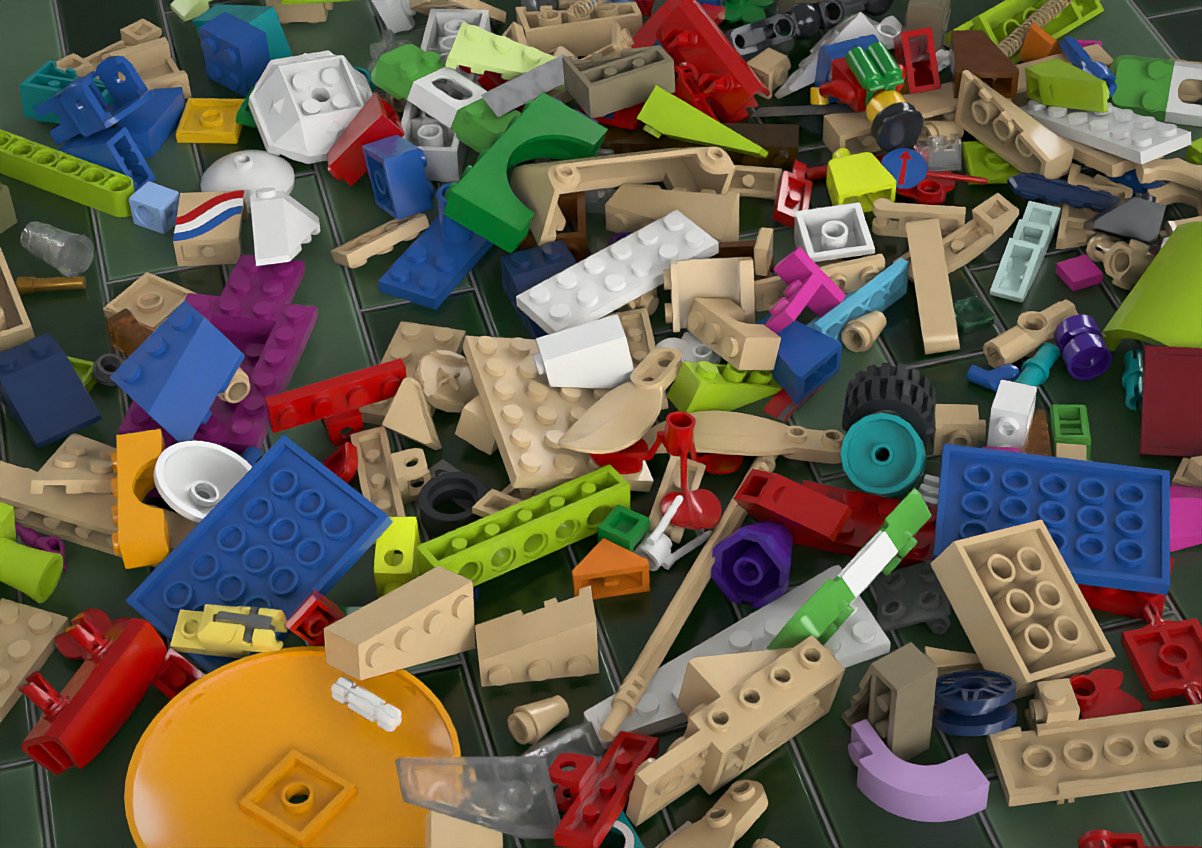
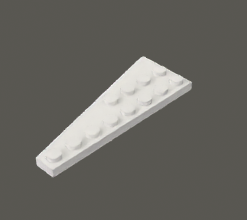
M836 565L825 570L658 668L631 716L625 718L612 741L602 740L598 732L612 709L611 701L617 693L584 712V723L598 750L602 751L610 748L620 731L649 735L687 722L688 716L678 707L677 701L688 661L694 657L768 650L766 647L786 623L827 579L833 580L842 571L841 567ZM860 596L850 605L855 611L824 644V646L832 651L836 660L843 668L890 653L891 642Z

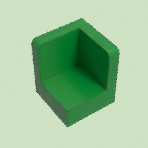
M617 505L597 527L598 543L605 538L634 553L635 545L650 529V518Z

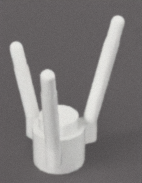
M681 495L675 498L664 516H661L662 519L652 533L647 532L641 544L634 551L635 554L648 559L650 571H657L660 566L669 570L675 561L703 544L712 533L710 530L706 531L671 553L672 542L663 532L683 501Z

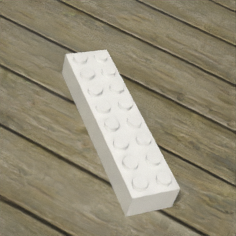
M431 8L420 49L425 52H437L441 56L440 60L446 65L447 58L462 22L491 32L489 10ZM459 65L456 66V69H453L481 87V84L477 81L479 75L468 74L461 70ZM439 79L432 82L436 88L454 99L465 100L469 98L445 83L444 80ZM407 101L401 121L405 134L402 138L423 150L427 161V166L424 167L426 179L428 178L430 181L459 182L468 145L457 139L455 131Z

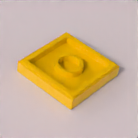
M188 98L175 134L177 143L237 144L243 124L236 123L235 121L237 112L245 99Z

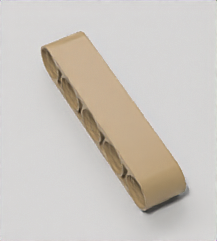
M939 217L906 222L925 354L958 350L960 345Z

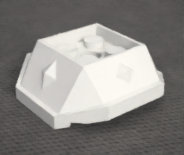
M327 50L270 60L249 97L248 105L267 153L278 156L282 154L292 160L311 164L327 161V152L373 94L364 75L355 70L343 55H334Z

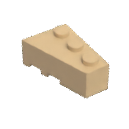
M591 585L579 589V596L558 603L556 598L544 601L545 607L524 615L521 610L475 625L481 686H501L511 683L543 681L546 679L599 673L597 624Z

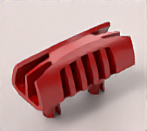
M684 0L659 26L655 36L668 53L674 55L676 63L680 65L683 62H692L699 68L701 77L698 81V87L707 88L703 93L711 94L708 98L711 102V107L724 123H737L749 118L745 107L758 106L754 98L756 93L763 92L766 96L770 95L767 87L697 0Z
M84 613L77 615L71 620V623L74 625L65 628L64 632L70 635L88 654L85 662L59 694L41 676L39 671L30 674L26 678L28 684L18 688L21 693H24L43 712L41 719L22 743L21 750L48 771L59 775L73 764L75 767L82 769L111 741L143 698L168 652L163 640L147 620L132 618L112 625L105 636L87 619Z

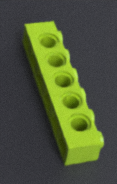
M609 464L416 546L418 577L440 566L472 580L474 587L598 533L597 527L617 505L630 509V483Z

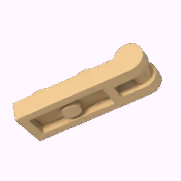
M880 198L873 203V214L876 218L872 221V232L879 236L907 237L906 222L939 217L943 239L965 225L966 207L893 203L889 199ZM890 218L899 219V221H891Z
M671 455L649 516L650 529L648 533H652L662 519L660 512L662 498L668 493L681 492L680 457ZM687 459V485L690 492L699 488L706 465ZM669 522L663 533L670 536L669 539L679 544L685 528L675 526Z

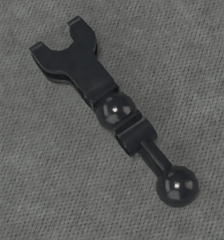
M823 0L813 4L800 2L791 6L785 13L724 31L723 34L742 56L792 38L800 40L809 39L820 29L839 24L846 16L861 11L871 16H881L891 8L894 0ZM825 9L829 12V18L826 16ZM776 23L779 25L780 35L776 31Z

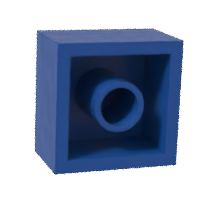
M224 12L199 27L200 45L205 59V71L211 80L246 97L251 87L255 86V83L259 81L270 62L266 32Z
M398 135L362 146L375 202L378 207L397 220L433 208L431 197H434V190L430 180L426 179L424 167L427 166V161L421 148Z

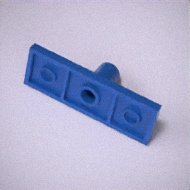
M447 183L437 190L439 215L433 220L430 227L422 232L379 279L380 292L436 310L494 244L443 214L447 204L444 196L452 183Z

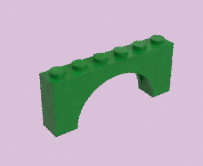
M542 92L534 101L529 100L526 103L519 117L515 115L511 119L505 133L499 132L496 135L489 150L486 148L482 150L474 166H467L458 183L453 182L449 186L444 196L447 204L443 214L512 254L527 236L535 212L527 208L515 196L509 186L506 173L515 165L535 158L571 160L595 157L600 151L608 129Z

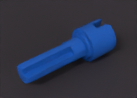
M1070 36L1064 37V41L1059 44L1062 53L1073 66L1106 81L1109 97H1111L1117 89V84L1114 82L1117 78L1103 62H1094L1076 39H1072Z

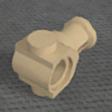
M1098 233L1092 237L1086 248L1087 256L1092 261L1103 262L1106 274L1113 277L1112 283L1126 290H1131L1132 286L1136 285L1155 258V255L1148 252L1150 246L1131 239L1129 244L1123 241L1115 243L1105 233ZM1099 247L1103 249V251H1098L1096 248Z

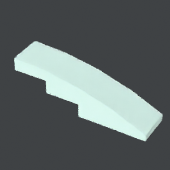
M1032 201L1028 202L1023 218L1018 221L1013 238H1009L990 289V295L1023 303L1045 257L1061 216V208Z

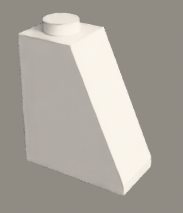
M618 314L536 338L539 353L533 354L539 375L546 373L550 387L614 389L630 381V375L634 368L626 335Z

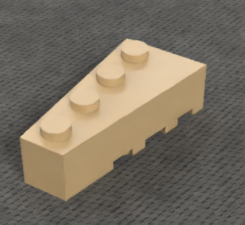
M437 566L324 628L326 664L358 680H364L475 649L473 581Z

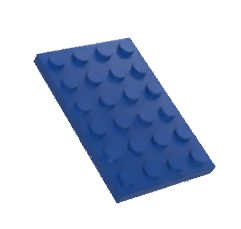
M283 434L127 598L126 602L170 641H172L180 610L203 612L206 604L277 609L284 612L287 620L291 613L314 589L325 596L393 522L385 512ZM287 628V633L274 632L275 639L283 642L292 631ZM250 652V656L261 652ZM185 653L207 673L241 659Z
M943 443L932 561L954 541L1042 520L1076 584L1162 595L1168 594L1170 587V471Z

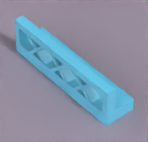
M900 258L862 288L849 292L838 306L821 318L816 317L806 326L842 343V332L847 322L874 310L883 312L907 293L909 262Z

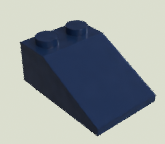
M563 240L549 242L545 245L500 257L502 288L533 339L549 334L517 306L516 296L576 264L574 257Z
M49 332L0 353V400L37 449L102 420L99 410L66 354Z

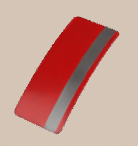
M821 385L800 404L794 402L782 388L763 408V411L785 422L808 397L823 386Z

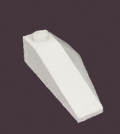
M862 12L831 27L810 50L812 54L800 62L798 65L800 68L788 77L775 93V96L780 99L815 82L820 47L874 34L879 42L884 38Z
M262 188L256 190V194L250 195L256 266L290 262L302 250L301 243H309L312 240L311 235H318L321 232L319 217L284 191H275V188Z

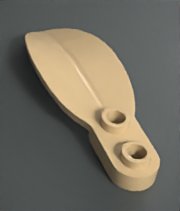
M662 347L651 351L630 375V381L609 391L592 405L558 440V446L578 452L605 454L623 450L639 441L654 424L661 411L664 397L663 392L674 381L683 364L681 352L671 347Z
M710 410L689 413L696 420L694 431L696 452L745 456L782 455L794 460L830 464L842 463L840 453L845 436L837 430L821 431L805 429L801 426H788L763 417L738 412ZM666 421L650 428L642 437L648 444L649 449L656 440L657 432L665 430ZM663 443L655 454L668 453Z
M746 779L733 783L701 820L688 826L659 848H733L735 842L746 833L768 806V799L762 784Z

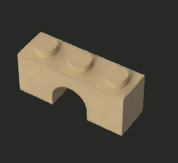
M694 298L692 309L688 315L687 330L738 370H774L781 342L779 335L764 324L743 323L746 311L730 299Z

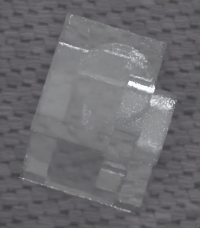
M957 133L950 134V140H946V136L932 135L927 137V141H919V144H914L913 150L923 156L927 163V170H961V138Z

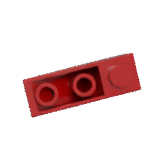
M753 468L733 498L757 523L765 521L781 523L790 532L832 542L841 532L853 511L849 506L777 473Z

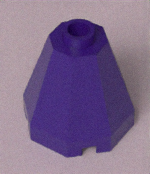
M765 521L739 528L719 541L713 548L712 558L715 557V561L711 567L712 579L731 602L741 604L742 601L752 603L750 607L761 609L782 596L788 589L793 543L792 534L784 524L773 521Z

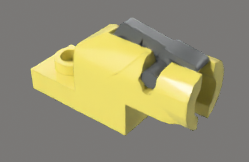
M206 604L203 612L180 610L170 646L176 652L231 658L248 657L250 652L279 651L284 644L282 641L275 639L274 632L287 633V627L285 626L286 616L282 610L211 604Z

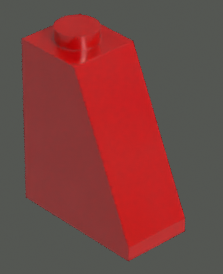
M932 27L905 31L895 36L893 43L897 64L904 65L906 68L904 83L909 94L941 89Z
M377 92L369 98L326 154L329 165L328 171L338 181L344 179L350 186L368 171L362 149L363 145L394 135L400 137L405 135L398 112Z

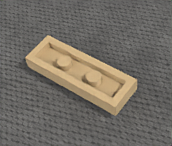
M418 213L400 220L395 218L331 250L334 263L348 266L349 268H357L367 263V258L375 254L380 255L390 252L394 248L393 245L400 241L415 239L420 235V231L430 227L426 214Z

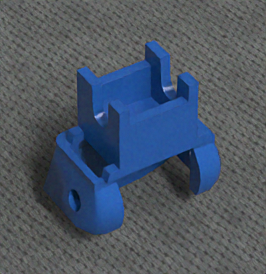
M111 56L98 64L95 72L92 71L84 77L75 79L68 86L60 89L56 94L33 109L39 117L50 112L56 113L59 116L60 125L49 132L55 143L59 145L79 133L88 137L110 127L154 96V92L152 89H147L132 63L124 56ZM118 72L123 73L125 81L118 77ZM99 76L115 101L114 103L108 105L92 80L93 78Z

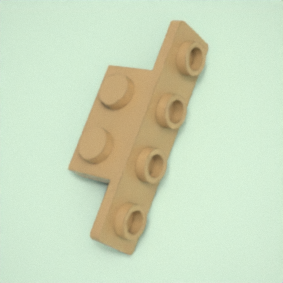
M882 254L844 261L841 258L816 263L843 293L859 290L885 270V258ZM779 275L754 281L755 310L757 312L769 310L779 299L786 297L783 291L788 285Z

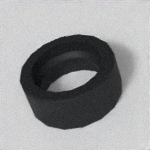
M463 472L443 473L431 478L423 485L418 495L421 523L425 530L437 538L484 518L472 513V507L458 514H443L435 511L434 508L439 503L452 498L469 499L476 504L487 494L486 486L479 478Z

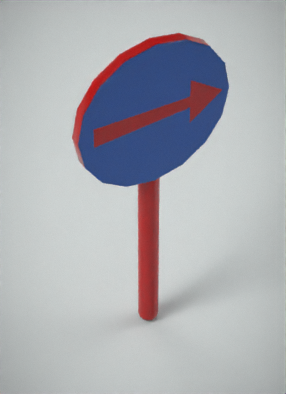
M908 148L890 151L881 161V164L896 180L897 190L916 188L920 181L925 180L926 176L979 184L988 183V179L983 177L927 170V163L923 156Z

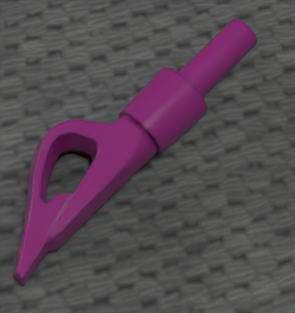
M15 521L16 533L21 536L20 539L23 543L35 549L59 553L63 556V571L65 572L67 569L65 545L62 540L57 536L42 537L34 529H26Z

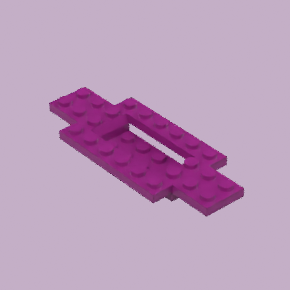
M241 254L221 296L187 294L185 300L245 355L239 367L247 374L250 383L248 395L240 402L230 403L216 396L209 408L212 414L206 424L201 423L193 436L195 441L217 444L236 454H242L250 446L258 449L261 448L270 428L264 398L286 392L318 319L317 307L291 304L305 274L304 261L291 260L290 262L256 266L255 255ZM133 400L119 428L120 435L161 429L166 449L179 443ZM156 487L146 494V496L162 498Z

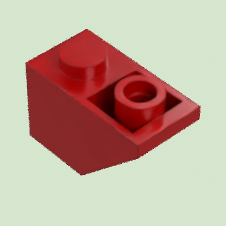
M314 589L287 618L285 626L312 646H325L324 628L346 617V615L335 603Z

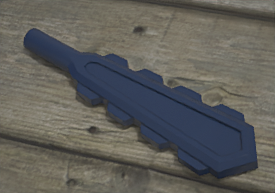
M1023 172L1008 178L1007 182L1014 194L1020 195L1022 198L1031 200L1042 199L1047 203L1057 205L1063 203L1078 209L1089 208L1099 213L1122 200L1117 196H1113L1110 192L1103 190L1094 191L1087 186L1071 185L1067 181L1048 179L1044 175L1036 173L1028 174Z

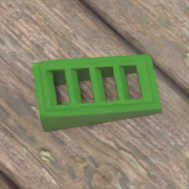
M1050 405L1052 456L1055 457L1056 443L1086 445V460L1090 461L1091 436L1086 405Z

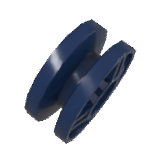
M965 670L939 676L936 678L934 701L936 705L933 707L932 724L936 729L944 733L958 736H982L1007 730L1016 724L1018 718L1017 707L1012 702L1016 695V682L1008 675L989 670Z

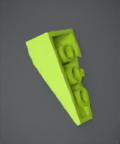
M657 85L637 119L646 123L643 130L658 139L661 134H664L675 140L719 147L724 150L764 158L769 153Z

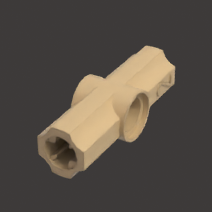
M1065 299L1041 312L1027 311L1022 313L1018 317L1015 327L984 344L983 353L988 360V364L993 368H997L1006 364H1012L1024 356L1033 357L1040 345L1054 340V331L1064 319L1078 315L1075 305Z

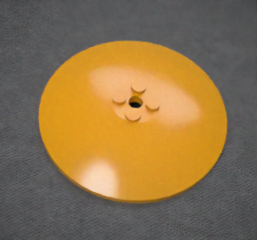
M325 646L281 648L279 651L261 652L241 658L204 675L170 700L155 716L139 740L129 763L124 794L126 818L136 848H425L426 814L431 808L453 813L456 809L462 779L461 751L456 730L442 703L427 686L404 669L358 680L326 664ZM340 677H347L356 683V686H361L386 701L384 705L389 703L401 710V724L392 732L377 725L378 721L373 723L348 708V704L344 705L332 697L331 691L333 683H336ZM307 795L309 797L300 804L288 802L293 796Z

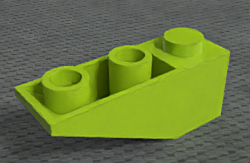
M1058 58L1025 68L1027 97L1047 106L1101 113L1108 112L1107 100L1109 99V89L1106 81Z
M700 361L699 363L683 362L667 397L679 411L686 413L710 410L730 412L777 394L782 387L773 378L770 370H738L731 363L723 365L712 364L707 361Z

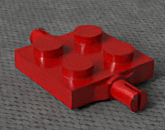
M1156 604L1144 605L1140 611L1148 625L1140 629L1122 632L1120 643L1150 702L1183 696L1187 699L1189 705L1202 704L1201 624L1197 618L1183 621H1165L1162 619Z

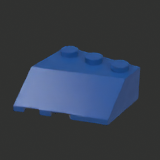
M184 300L109 378L179 443L195 441L193 436L201 423L206 424L212 414L209 408L218 394L225 392L245 355L201 313Z

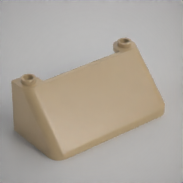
M719 147L666 148L521 165L513 170L510 187L521 203L535 212L530 229L538 246L549 242H555L556 230L562 231L564 229L566 220L557 204L559 194L620 187L623 183L644 184L663 181L667 190H672L674 187H685L687 192L700 193L703 189L715 190L716 194L726 195L736 168L729 155Z

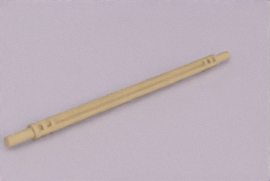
M778 455L756 456L736 493L752 468L773 472ZM733 498L631 671L611 701L612 709L598 732L602 740L612 741L625 718L631 716L635 711L649 683L711 578V567L715 561V557L712 558L713 548L719 541L738 530L748 513Z

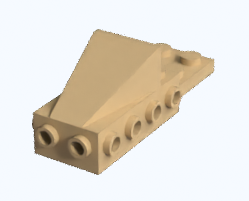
M811 635L794 648L694 657L688 661L677 701L678 707L688 716L687 720L689 722L686 732L670 745L666 754L657 760L649 758L637 768L634 773L635 780L633 788L629 793L630 799L625 815L637 827L697 784H700L711 795L830 711L845 671L843 666L836 660L832 651L828 647L821 645Z

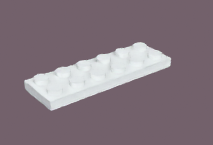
M1030 100L1027 105L1019 107L1057 135L1138 164H1144L1192 144L1191 132L1177 128L1175 124H1165L1156 121L1154 117L1141 116L1133 113L1132 110L1114 107L1111 103H1108V112L1105 113L1047 106L1034 100Z
M675 210L517 295V306L548 334L600 319L663 284V269H670L669 260L708 259L719 253V242L680 211Z

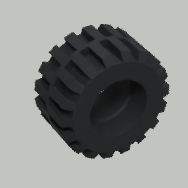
M890 362L882 363L881 367L873 364L867 366V372L860 370L855 374V379L850 380L846 390L842 416V428L846 431L845 435L851 426L863 417L877 413L897 415L910 423L925 447L928 444V439H931L933 434L936 408V392L934 387L930 386V380L926 376L919 377L920 371L914 368L911 370L905 369L906 365L899 363L897 366H890ZM882 410H891L895 412H885ZM883 449V454L880 455L881 459L889 458L890 453L887 449Z

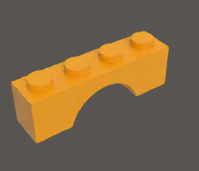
M161 429L116 435L117 450L111 451L112 468L114 473H117V477L111 478L113 497L118 501V504L111 506L113 523L115 527H118V532H112L115 555H122L126 569L161 564L171 553V535L164 509L150 507L142 503L146 494L156 487L154 468L159 456L166 449Z

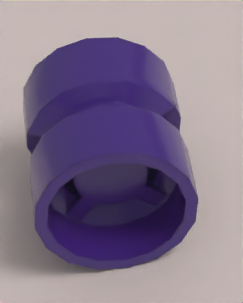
M1083 314L1073 315L1064 319L1056 327L1054 341L1072 377L1077 380H1090L1102 375L1109 369L1112 363V354L1094 318Z

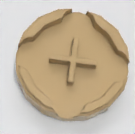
M435 350L430 352L429 355L423 356L415 367L413 379L420 383L425 400L435 408L446 412L459 413L462 412L466 404L479 394L468 361L460 354L447 350Z

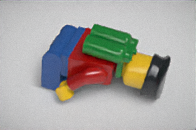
M874 34L819 48L815 87L810 88L811 104L826 105L842 101L847 103L855 112L866 111L867 119L872 125V136L876 139L880 149L888 153L895 149H909L918 140L923 127L922 114L916 111L912 104L907 103L898 92L904 85L906 76L905 66L896 63L886 46L881 41L879 42Z

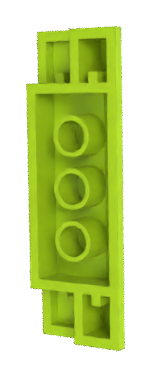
M1004 0L954 30H982L997 46L1048 0ZM1074 0L1042 29L1056 40L1100 14L1104 9L1099 0ZM951 31L945 34L949 44L951 42ZM1021 48L1009 57L1013 64L1021 61L1018 58Z

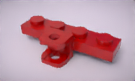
M399 358L266 397L264 399L269 426L272 432L276 433L321 420L323 426L327 428L328 436L334 446H340L346 442L350 443L351 434L364 430L362 414L359 408L394 398L403 379L407 378L406 366L402 359ZM351 427L350 432L347 434H340L342 429Z
M620 731L597 767L595 757L576 753H561L557 756L547 771L548 779L559 785L555 793L550 797L551 805L555 809L567 813L554 831L555 846L564 848H599L630 799L629 793L633 788L635 771L644 761L649 758L655 759L659 753L658 738ZM565 767H574V768H575V769L572 770V771H563V770H562V769L565 768ZM571 794V798H566L565 796Z

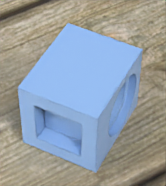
M148 181L129 198L134 224L166 234L176 224L180 198L179 192Z

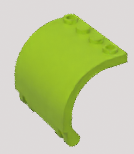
M1189 222L1176 227L1102 331L1103 339L1109 350L1115 351L1121 343V339L1126 338L1141 340L1155 346L1202 348V222Z

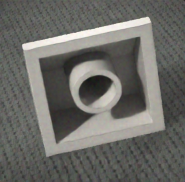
M860 202L795 211L794 241L796 248L800 247L814 262L875 254V247Z

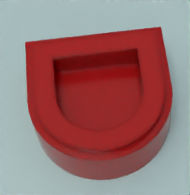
M349 442L344 443L323 461L324 466L348 483L353 478L358 467L357 447Z

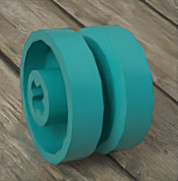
M886 413L868 415L853 424L843 438L840 453L843 470L854 485L867 494L886 498L903 496L916 487L924 474L927 461L924 443L911 424L897 415ZM883 449H887L890 453L888 460L884 462L877 460L876 456L882 455Z

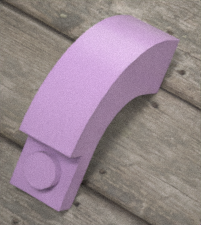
M867 719L852 725L851 743L848 745V751L853 763L858 767L857 787L879 807L897 816L924 822L957 820L986 809L990 782L967 753L937 765H916L895 756L887 748Z

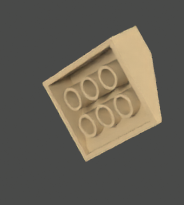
M1042 520L954 541L930 563L983 668L989 671L1001 672L1012 677L1016 682V695L1013 700L1034 694L1037 682L1071 678L1116 657Z

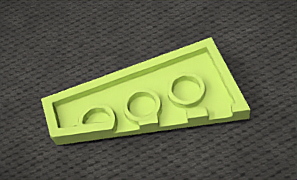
M462 22L445 67L456 69L457 65L471 67L472 73L483 75L484 71L487 70L501 73L502 79L512 80L557 57L539 51L534 47H528L512 41L505 36L488 32L478 26ZM565 84L555 88V90L564 89Z

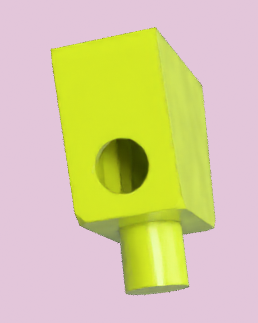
M840 148L833 153L832 159L828 162L826 185L832 206L860 202L862 211L865 213L873 211V203L877 199L886 198L894 203L897 182L872 153L863 152L851 155L847 148Z
M390 517L393 523L376 540L374 579L379 598L418 577L416 546L421 544L416 517ZM394 550H398L402 554H394Z

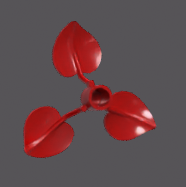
M682 411L672 412L667 415L665 430L657 432L656 440L650 449L646 441L641 438L633 445L620 451L605 454L588 453L590 458L601 468L610 464L619 474H633L642 470L643 460H651L663 443L670 455L680 457L681 492L666 494L660 502V512L664 516L675 498L681 495L683 501L670 523L678 527L695 530L702 528L711 529L717 526L721 518L722 508L718 498L708 490L697 489L689 492L687 485V459L706 465L705 471L708 473L728 474L737 471L741 467L744 455L696 452L694 442L696 420L691 414Z

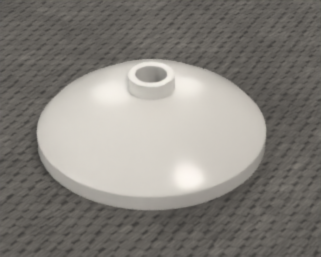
M244 150L228 154L215 161L204 172L200 186L201 192L244 190L248 213H251V194H256L258 189L275 188V191H284L289 195L294 188L295 176L292 166L282 157L262 150Z
M185 441L176 443L161 453L154 468V482L161 497L175 512L199 524L252 466L235 452L220 445L203 441Z

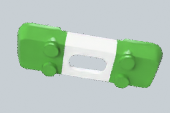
M405 44L379 57L371 71V81L398 100L405 98L455 131L457 139L479 153L484 148L489 150L496 135L499 132L505 133L511 119L515 115L517 117L521 115L519 111L513 109L497 117L481 96L487 91L453 69L445 67V64L440 60V54L437 52H425L413 44ZM439 79L444 80L445 83L469 98L465 100L454 99L436 88L432 82Z
M1121 55L1112 62L1110 71L1117 78L1114 80L1117 84V89L1107 100L1112 106L1132 110L1133 113L1141 116L1154 117L1156 121L1202 127V105L1184 103L1178 97V87L1182 81L1186 79L1202 80V64L1135 55Z
M914 488L886 517L885 522L855 554V557L833 580L827 579L794 614L766 647L768 650L794 648L811 635L824 646L855 611L850 606L854 600L881 572L887 577L918 543L914 536L932 515L917 489Z

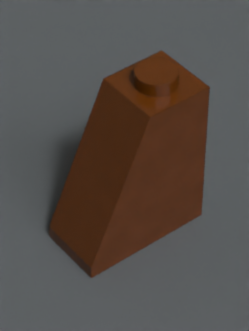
M951 30L949 58L954 98L959 96L962 72L965 70L970 71L1003 97L1016 98L1019 69L982 30Z

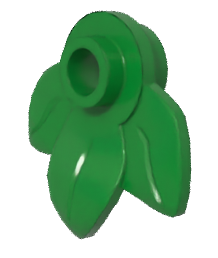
M723 0L722 7L726 8L724 21L734 23L741 20L744 24H749L766 19L764 9L772 6L774 1Z

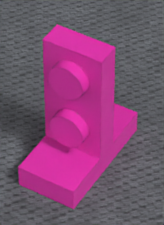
M798 247L778 262L773 269L788 286L783 291L786 297L779 299L770 308L769 312L772 316L765 326L777 334L794 322L806 305L821 318L838 306L846 295Z

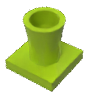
M0 502V581L21 591L36 602L43 603L51 596L58 584L63 569V556L59 553L43 551L16 543L14 507Z

